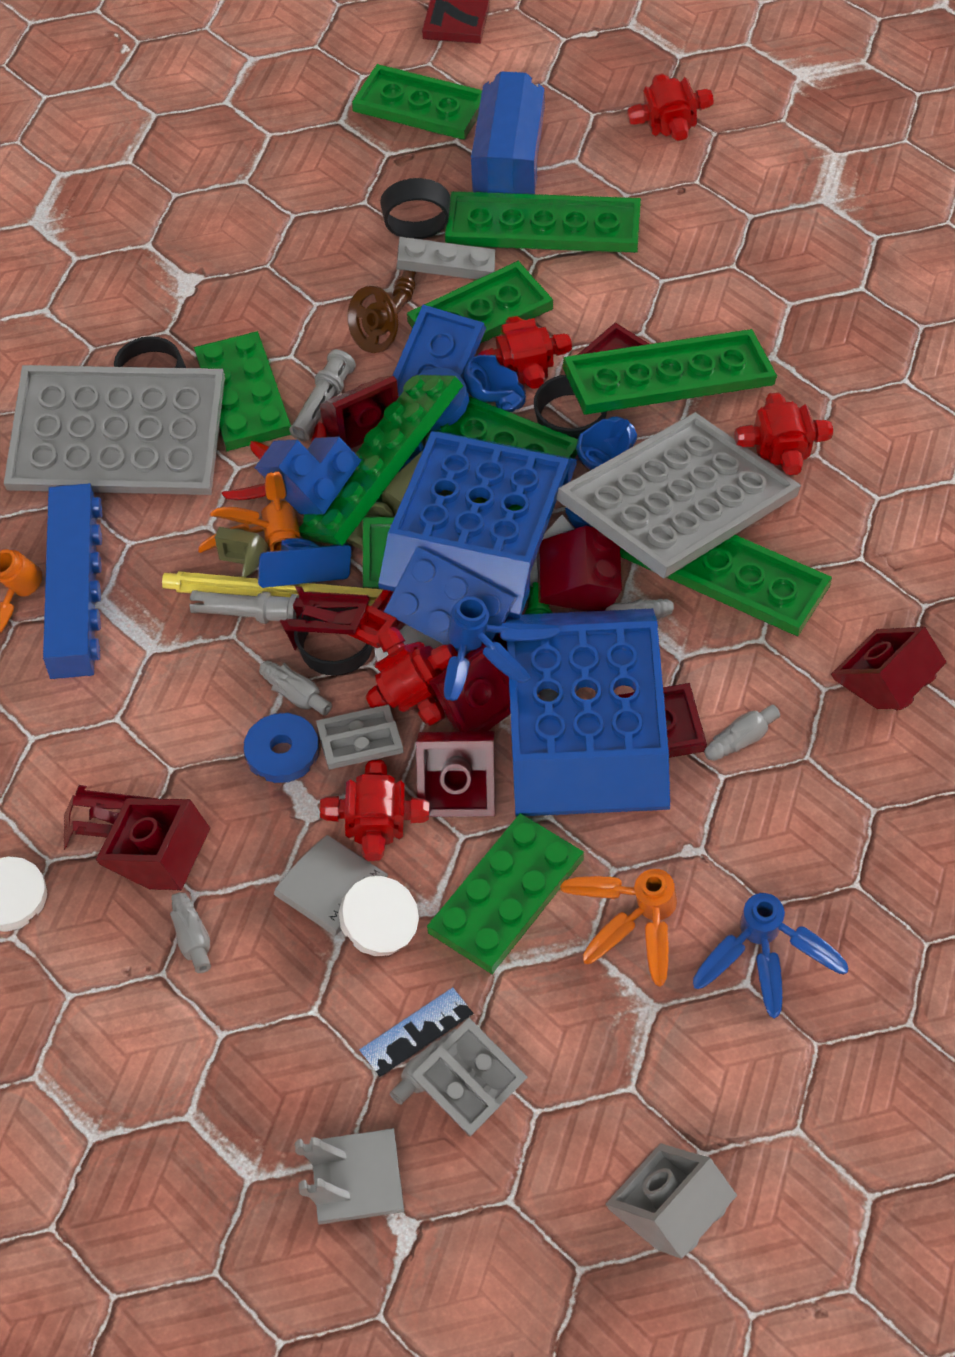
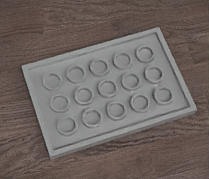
M22 365L4 478L6 490L49 491V487L91 483L93 492L212 495L225 381L223 369Z
M695 412L558 488L556 500L664 579L798 496L801 485L748 448L736 445L735 439Z

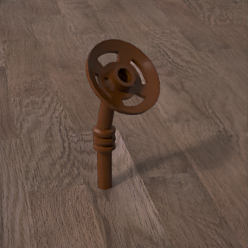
M403 270L402 276L396 281L393 299L385 290L377 286L363 287L353 295L348 307V327L353 340L362 350L369 353H380L392 345L398 331V313L405 303L412 299L416 285L414 281L415 271ZM375 295L376 302L371 303L367 308L362 306L363 301L368 296ZM359 318H361V320H362L363 328H364L365 332H366L367 335H368L367 338L365 337L364 333L362 332ZM389 331L390 335L387 340L378 344L379 336Z

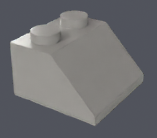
M660 1143L605 1205L656 1250L682 1259L697 1246L699 1239L709 1227L725 1214L727 1207L737 1197V1194L711 1158Z

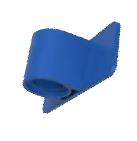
M300 538L282 540L281 551L263 552L260 554L258 584L262 588L347 579L350 575L351 547L347 544H343V546L319 547L312 541Z

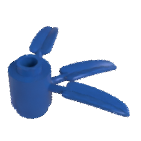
M472 596L460 599L452 608L447 633L450 643L459 651L458 655L451 657L448 662L443 689L444 698L450 701L458 699L463 690L470 666L469 660L464 658L466 651L479 648L483 643L486 646L483 650L484 656L501 672L520 683L530 680L529 673L500 643H493L486 636V632L500 633L501 639L505 641H538L555 637L559 634L561 628L556 625L507 622L502 623L500 626L488 625L489 611L482 600Z
M758 893L750 897L744 906L740 920L742 933L737 938L733 935H728L711 952L695 974L693 986L695 989L704 988L722 974L745 951V946L742 943L746 939L752 943L761 944L762 953L756 957L759 981L767 1013L775 1019L779 1016L782 1009V976L779 956L775 952L770 953L769 943L778 936L779 931L791 937L790 943L794 947L839 974L844 975L848 973V965L832 946L803 926L798 927L795 931L783 923L785 916L784 907L777 897L768 893Z

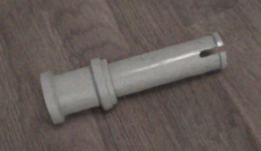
M337 349L329 352L326 366L315 376L316 386L293 425L289 428V432L294 438L300 441L309 440L312 431L321 418L319 404L328 401L333 396L342 392L346 376L351 374L356 368L355 360L348 353Z
M193 590L190 600L203 601L204 604H189L191 613L195 614L206 613L255 617L256 621L261 624H267L269 621L296 619V612L292 605L295 599L299 598V595L292 594L291 597L271 596L270 592L263 591L258 596Z

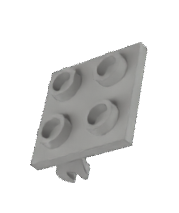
M394 1128L325 1139L312 1137L310 1144H304L302 1139L295 1142V1153L305 1156L313 1166L314 1184L308 1185L306 1180H302L298 1185L299 1194L309 1197L316 1204L319 1225L404 1212Z

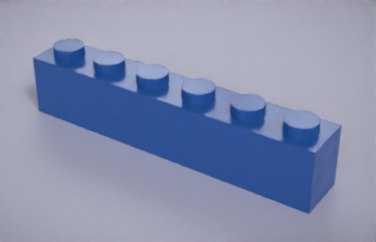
M91 483L49 487L43 660L50 679L94 675V661L100 660V644L98 638H95V631L101 630V619L99 610L95 609V602H101V587L99 580H96V574L101 573L102 564L100 553L96 552V546L102 545L100 524H97V518H102V503L100 497H94Z

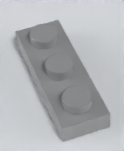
M399 237L396 269L478 280L495 272V249Z

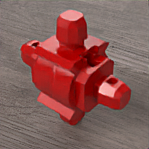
M662 73L653 77L650 87L646 86L644 88V105L637 104L627 109V118L629 124L632 125L644 124L645 121H648L651 132L655 137L661 132L665 136L671 135L673 139L681 141L688 137L689 129L691 127L695 128L697 125V109L700 111L711 107L714 104V97L709 89L696 90L693 93L686 77L680 82L676 78L669 79L668 76Z
M518 316L509 317L505 324L501 326L502 336L496 337V349L483 350L477 356L495 355L500 365L517 373L519 383L536 389L544 384L545 379H548V368L554 367L553 355L559 356L572 350V342L569 334H555L550 337L546 327L539 328L536 325L535 318L523 320Z
M777 392L768 394L765 406L757 410L754 427L753 425H745L736 428L734 439L736 445L741 447H754L755 445L758 456L765 461L769 459L773 465H781L783 471L788 475H798L801 473L803 460L810 457L813 443L831 439L833 436V426L827 420L812 421L806 404L799 408L793 401L786 402L785 397Z
M394 627L378 635L380 646L384 653H388V656L375 664V668L380 673L375 675L377 685L366 694L369 706L375 708L389 704L393 708L399 707L401 712L419 708L418 715L429 727L445 719V712L440 702L435 701L434 698L437 696L429 681L447 669L451 657L458 655L454 646L444 644L433 649L430 645L424 647V644L420 641L404 645L406 640L400 631Z
M375 759L368 761L365 766V773L356 777V782L352 780L346 782L345 799H339V796H328L320 799V818L338 822L339 819H345V836L347 838L354 836V841L362 844V854L366 860L379 861L384 856L385 845L393 843V837L399 840L403 837L404 820H410V823H423L429 820V801L420 798H411V801L404 800L405 784L401 780L395 783V778L387 775L385 762Z

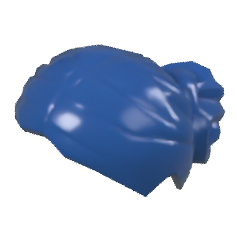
M495 355L475 356L468 362L464 369L463 381L467 386V391L473 398L482 402H496V407L508 412H514L523 407L526 400V391L524 386L519 383L515 371L500 365Z
M618 416L602 419L583 433H580L576 445L579 460L586 468L592 470L633 447L637 440V433L628 419Z

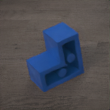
M340 437L315 438L308 449L299 440H279L272 442L254 468L264 478L270 472L281 473L286 489L284 499L299 514H325L361 462V459Z

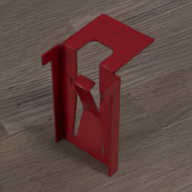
M295 586L299 598H296L292 605L296 612V619L280 620L295 651L297 645L294 639V631L355 635L370 601L368 595L304 592L302 587ZM358 607L357 609H351L340 612L320 609ZM302 614V618L306 615L322 621H307L298 618Z
M79 785L64 814V850L74 831L76 835L107 838L113 826L74 820L70 825L73 806L91 807L89 809V820L97 818L114 824L119 813L105 809H121L127 798H157L85 790L87 786Z

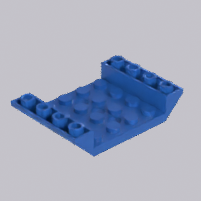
M431 431L388 532L378 583L379 589L394 592L416 547L420 546L517 597L507 617L520 619L530 593V572L555 507L558 488L571 481L577 465V459L446 432ZM443 490H449L453 492L451 495L448 496L438 495V493L442 492ZM477 497L486 498L488 500L484 503L473 502V500H475ZM511 505H520L523 507L522 509L517 511L507 509Z
M653 608L521 615L520 619L507 617V623L556 625L561 628L559 634L545 640L507 641L508 652L531 677L529 681L523 683L509 677L515 817L520 813L524 816L670 810L669 749L658 624ZM625 685L631 687L635 693L628 698H622L617 696L614 690L619 686ZM589 687L595 690L597 694L592 699L584 700L579 698L576 692L581 688ZM545 689H552L558 693V697L553 701H543L537 695Z

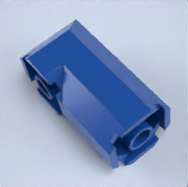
M501 71L495 76L493 82L489 84L488 81L483 85L471 154L473 192L535 194L537 159L545 110V88L539 83L538 87L531 82L532 77L527 73Z

